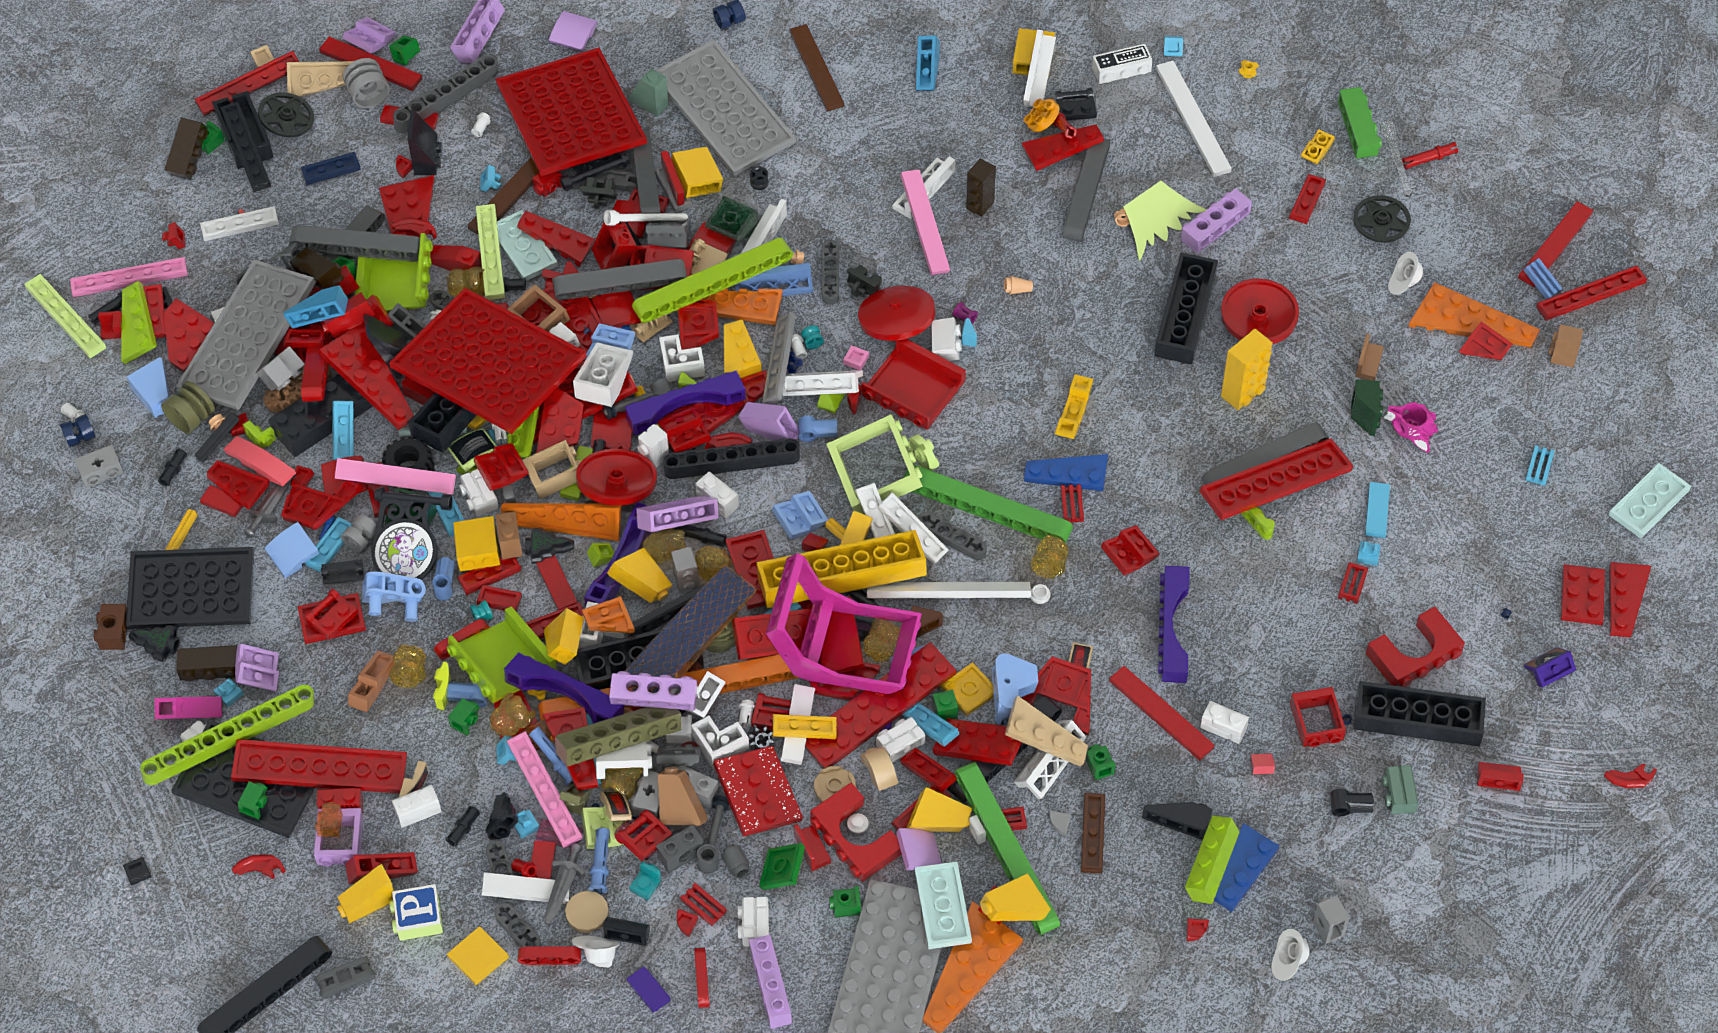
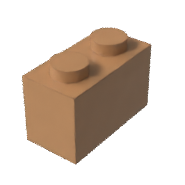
M1560 325L1558 332L1554 331L1548 352L1549 355H1552L1550 363L1574 368L1581 345L1583 329Z
M516 512L495 514L502 559L522 556Z

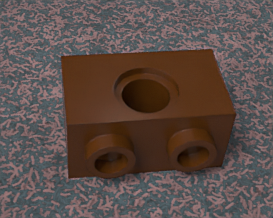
M101 604L100 612L96 614L98 627L97 630H94V641L97 642L100 650H125L127 636L126 604Z

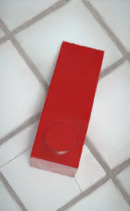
M433 245V250L430 252L433 265L473 280L482 268L481 253L466 246Z
M415 853L354 855L345 864L348 884H355L381 864L389 879L417 874Z

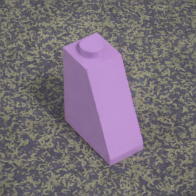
M747 402L738 416L746 430L770 440L788 438L797 440L799 436V429L785 406Z

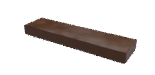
M1084 793L1081 872L1102 874L1106 794Z

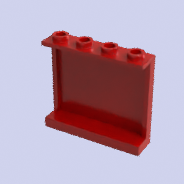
M908 339L897 340L896 348L868 383L862 382L861 392L867 400H872L880 404L882 408L889 409L899 417L906 418L916 426L928 430L964 384L966 370Z

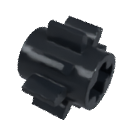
M765 724L762 727L754 725V730L748 732V735L752 738L749 740L750 746L756 744L755 748L757 750L768 747L770 743H774V740L770 737L773 734L772 729L767 730ZM759 735H763L762 740L759 739Z

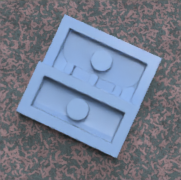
M599 323L591 337L592 344L586 355L587 357L589 356L597 342L631 350L635 332Z
M810 491L793 495L791 501L773 505L772 508L774 515L790 540L804 536L822 527L828 520Z
M298 522L276 536L265 547V551L285 578L303 568L302 563L319 554L318 549Z

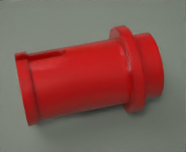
M516 858L511 864L512 870L521 873L523 877H534L537 873V867L534 862H526Z

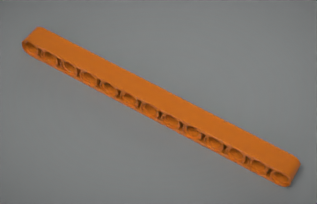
M780 654L677 674L673 677L679 679L684 676L691 677L693 680H697V686H699L708 671L725 681V685L719 694L799 678L793 675ZM628 687V691L634 692L633 690H631L633 688ZM610 688L600 689L603 693L610 696ZM567 696L542 701L538 704L541 725L547 727L543 713L582 707ZM624 705V708H629V709H630V708H635V707H640V706Z

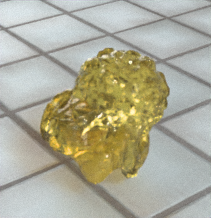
M471 267L466 270L453 269L448 274L449 277H446L449 294L456 297L464 288H467L483 297L485 295L483 271L485 269L481 267Z
M673 528L652 533L642 542L643 548H645L655 563H663L667 560L672 561L671 551L687 548L684 540L685 532L674 530Z
M1047 535L1036 548L1037 553L1034 554L1031 560V568L1037 576L1052 579L1056 575L1060 577L1065 572L1069 551L1067 544L1061 538Z
M704 546L695 555L698 574L707 582L714 576L716 578L717 573L723 567L724 570L725 566L728 569L731 567L732 560L726 553L725 548Z
M877 618L872 624L870 635L864 639L863 651L875 661L885 662V660L890 659L893 655V649L896 648L901 629L892 622Z
M402 644L394 653L392 660L394 665L390 671V679L399 688L416 687L419 682L422 684L426 677L424 670L426 655L423 650L415 645Z
M508 693L502 699L500 706L491 712L489 717L490 728L502 736L515 735L519 728H525L530 725L535 719L536 712L535 710L529 712L520 696Z
M643 767L607 768L605 779H601V787L604 790L612 788L616 792L626 795V800H628L634 794L635 782L640 777Z

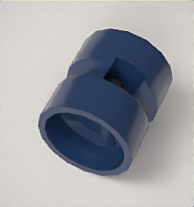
M739 0L730 1L726 6L722 4L713 8L714 19L721 30L731 27L732 23L736 25L746 20L743 6Z
M86 414L75 418V422L69 420L60 424L69 448L80 444L81 440L86 442L96 438ZM77 427L80 434L75 436L72 429Z

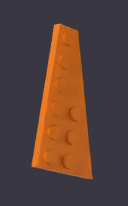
M1435 282L1408 326L1412 328L1416 326L1426 327V330L1430 331L1434 329L1444 330L1448 334L1470 337L1482 321L1513 343V345L1532 347L1540 333V329Z
M972 901L967 913L972 943L953 946L923 1017V1023L936 1033H942L1023 943V938L1002 922L999 925L996 921H991L987 916L979 912L980 906Z

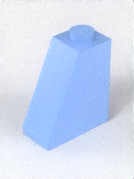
M161 357L127 376L131 390L154 418L164 414L161 403L170 396L166 370Z

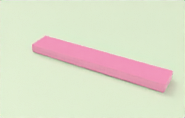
M920 170L901 172L900 176L930 275L949 273L950 267Z
M185 257L70 278L73 297L126 288L137 281L147 284L188 276Z
M337 458L335 472L336 479L452 495L456 479L455 474Z
M526 731L507 740V744L563 848L583 839L563 800L559 799L560 794Z

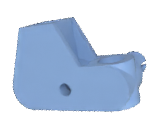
M368 572L363 580L362 602L369 603L368 615L371 616L382 614L381 604L395 601L405 603L404 620L416 622L418 621V604L422 601V596H424L426 591L425 584L418 578L384 572Z
M1000 654L992 668L991 682L993 683L996 713L994 720L998 725H1001L1002 721L1003 725L1007 724L1014 698L1033 693L1038 684L1037 665L1010 654Z

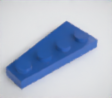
M1108 454L1026 461L1024 482L1055 486L1065 485V487H1069V485L1077 487V485L1081 484V489L1103 491Z
M1243 823L1214 901L1233 912L1279 850V845Z

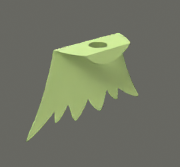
M1163 181L1158 182L1122 208L1126 211L1134 234L1139 261L1143 256L1147 240L1151 246L1154 245V233L1162 240L1167 241V226L1175 230L1182 229L1178 216L1190 220L1191 217L1187 212L1203 213L1207 210L1184 198Z

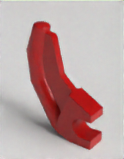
M406 218L399 219L391 224V228L395 229V231H411L419 238L421 233H425V235L430 234L433 239H437L435 228L428 221Z
M733 432L714 435L711 437V441L706 443L704 449L752 443V439L744 434Z
M1641 764L1633 771L1627 773L1616 770L1606 771L1604 777L1612 784L1623 788H1643L1652 782L1657 769L1653 768L1651 773H1646L1644 771L1646 764Z
M271 854L251 855L239 860L232 867L234 874L241 875L251 871H258L271 879L275 878L274 869L278 868L282 873L286 871L281 861Z

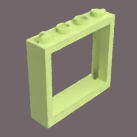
M892 414L827 443L853 510L861 514L864 513L840 453L887 431L892 430L910 475L878 489L882 502L892 492L898 498L923 487L920 478L923 477L919 467L915 468L913 464L917 462L912 451L908 452L907 447L910 446L905 435H901L900 432L903 431L899 420H894Z

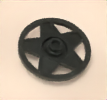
M279 92L268 95L261 101L258 108V116L262 125L268 131L278 136H301L311 129L314 122V112L308 102L291 93ZM278 98H289L291 100L284 103ZM267 103L271 111L262 114L263 107ZM301 105L306 108L309 116L300 112ZM269 124H278L282 131L273 128ZM295 125L306 126L302 130L294 132Z
M1376 195L1362 200L1356 206L1353 222L1358 232L1365 238L1375 242L1387 243L1396 241L1407 233L1411 223V216L1406 206L1399 200L1389 196ZM1377 201L1390 202V204L1383 207ZM1365 205L1368 213L1358 217L1360 209ZM1400 210L1403 211L1406 222L1397 217ZM1362 227L1373 228L1374 235L1366 232ZM1389 230L1399 231L1394 236L1386 237Z

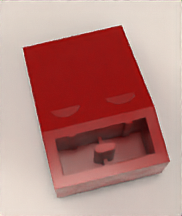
M654 245L635 246L631 255L630 266L682 259L684 260L688 277L691 276L694 251ZM665 286L645 288V289H637V290H654V289H661V288H663V287H665Z

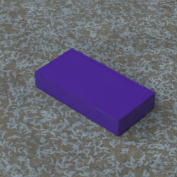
M645 966L627 978L628 984L652 1013L671 1001L669 995Z

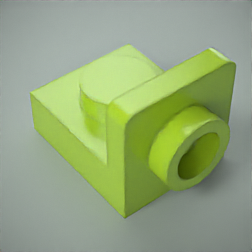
M250 420L243 424L245 434L249 440L262 449L270 446L276 440L272 427L262 431L258 425L255 426Z

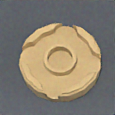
M829 766L822 769L815 778L814 793L817 799L823 802L851 782L856 787L855 778L850 771L843 769V767Z
M583 891L571 897L566 905L565 913L571 928L578 932L591 933L603 927L605 919L609 915L607 902L602 895L593 891Z

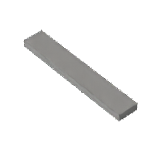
M792 312L778 318L776 322L762 404L773 405L782 399L796 319Z

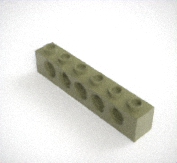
M645 707L556 735V754L568 767L680 731L681 712L678 709Z

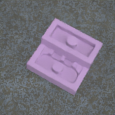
M563 11L552 30L549 42L584 52L588 39L592 38L597 20Z
M366 17L356 21L355 28L345 31L343 39L372 54L391 41L396 32Z
M244 644L237 645L236 683L276 692L279 671H276L279 653Z
M898 829L896 834L906 870L942 864L933 833L919 829Z

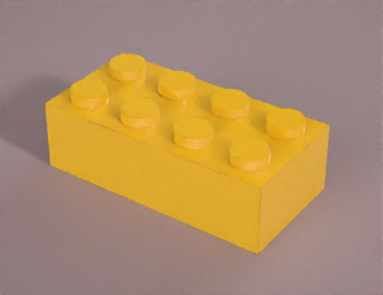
M1256 329L1252 330L1227 352L1221 397L1237 410H1240L1243 406H1248L1256 395H1261L1266 389L1265 384L1268 377L1267 372L1270 366L1269 361L1273 342Z

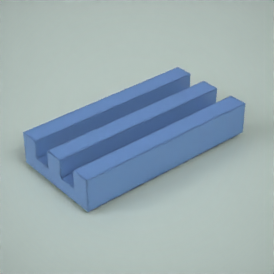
M1539 258L1523 269L1545 299L1552 297L1562 289Z

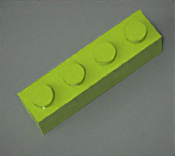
M1212 815L1185 885V889L1193 902L1213 904L1240 833L1230 817Z

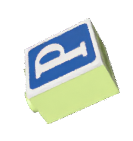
M436 884L392 891L393 901H390L391 914H395L396 919L392 920L393 932L398 933L400 941L443 933Z

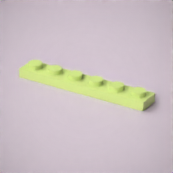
M495 204L476 206L485 298L488 300L505 298Z
M41 274L24 284L30 294L89 358L106 349L105 343Z

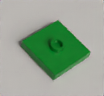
M797 843L768 849L759 887L762 890L796 885L805 846Z

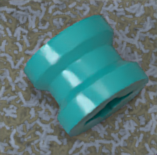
M812 325L802 330L801 336L805 340L807 349L813 350L822 346L824 339L820 335L818 326Z
M486 600L481 601L477 606H470L475 621L478 619H493Z

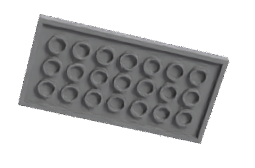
M714 39L656 69L657 72L666 76L668 96L733 176L796 143L795 136Z
M253 260L185 370L176 388L182 387V384L186 381L193 382L208 395L212 402L239 410L259 378L256 373L268 363L290 326L283 313L305 300L317 281L313 277Z
M870 879L828 1033H920L942 948L928 949L918 889Z

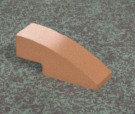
M379 650L374 654L358 675V682L349 692L348 706L368 712L385 685L396 662V656Z

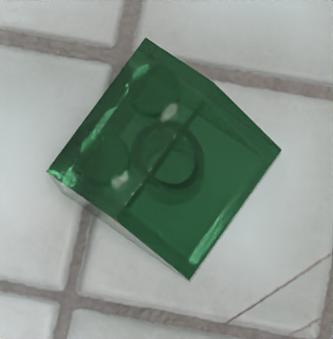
M724 196L706 222L705 227L735 241H740L751 236L759 223V219L755 209Z

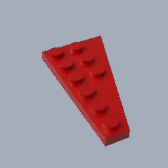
M434 175L379 187L391 234L416 236L411 231L393 230L391 224L399 219L415 218L429 222L433 185L435 183Z
M364 322L319 349V355L398 430L408 425L414 414L386 362L368 339Z
M764 370L740 378L745 387L746 400L731 405L709 402L694 403L680 407L667 414L664 418L694 407L700 415L703 425L711 433L740 413L747 402L754 403L763 397L767 371Z

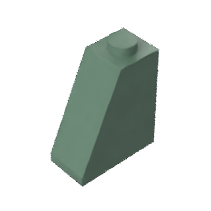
M651 68L639 80L628 100L658 117L669 106L666 76Z

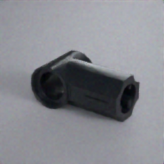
M1335 789L1330 792L1331 812L1334 816L1341 817L1350 813H1373L1374 798L1372 793H1349L1346 789Z

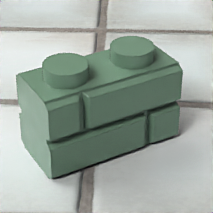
M1412 766L1387 767L1385 775H1382L1381 779L1382 787L1387 789V794H1385L1386 807L1390 806L1391 814L1415 813L1418 807V798Z

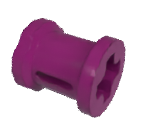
M960 302L954 308L952 316L954 318L958 317L964 322L966 318H969L973 324L978 316V312L970 310L963 302Z

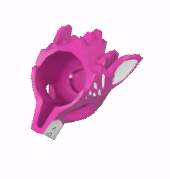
M1417 402L1408 403L1403 406L1389 405L1383 418L1392 421L1395 431L1400 436L1411 440L1421 450L1429 453V436H1433V433L1438 432L1437 425L1434 424L1436 414L1428 411L1425 405L1417 404Z

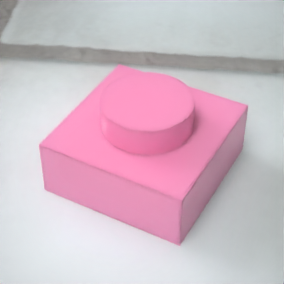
M851 345L843 359V364L857 370H862L869 358V352Z

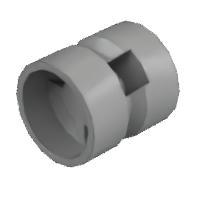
M358 514L351 523V526L347 527L342 533L341 540L351 550L358 553L362 552L369 543L368 540H372L376 535L377 525L369 517Z

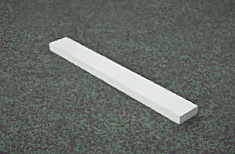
M1174 61L1156 65V71L1213 177L1230 173L1231 166Z
M892 582L867 588V598L1031 597L1030 582Z

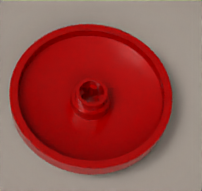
M1256 278L1239 282L1227 291L1222 301V322L1227 331L1238 340H1242L1252 330L1256 329L1273 342L1272 344H1276L1289 337L1298 323L1299 306L1296 298L1286 287L1272 280Z
M905 285L892 286L868 296L859 307L858 319L861 329L867 335L879 340L897 341L911 338L926 330L933 322L936 310L933 298L923 289Z
M606 449L592 453L580 462L576 471V483L579 490L595 502L607 505H628L645 499L654 491L657 484V470L647 457L638 452L626 449Z

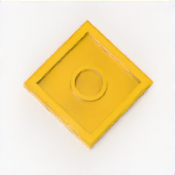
M973 662L940 686L943 692L948 690L954 691L958 708L966 717L994 698L993 683Z
M480 926L447 953V957L475 985L479 984L509 958L508 954Z

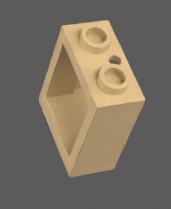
M566 440L522 460L529 471L528 474L540 499L576 483V471L580 460L575 461L574 458L577 457L576 451L573 446H568ZM565 458H569L573 468L541 482L537 471Z

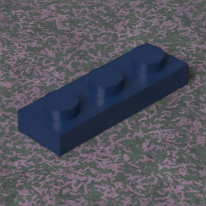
M355 152L301 167L306 185L361 170Z

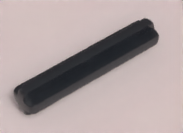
M230 413L195 453V457L199 461L204 462L239 422V417L234 413Z

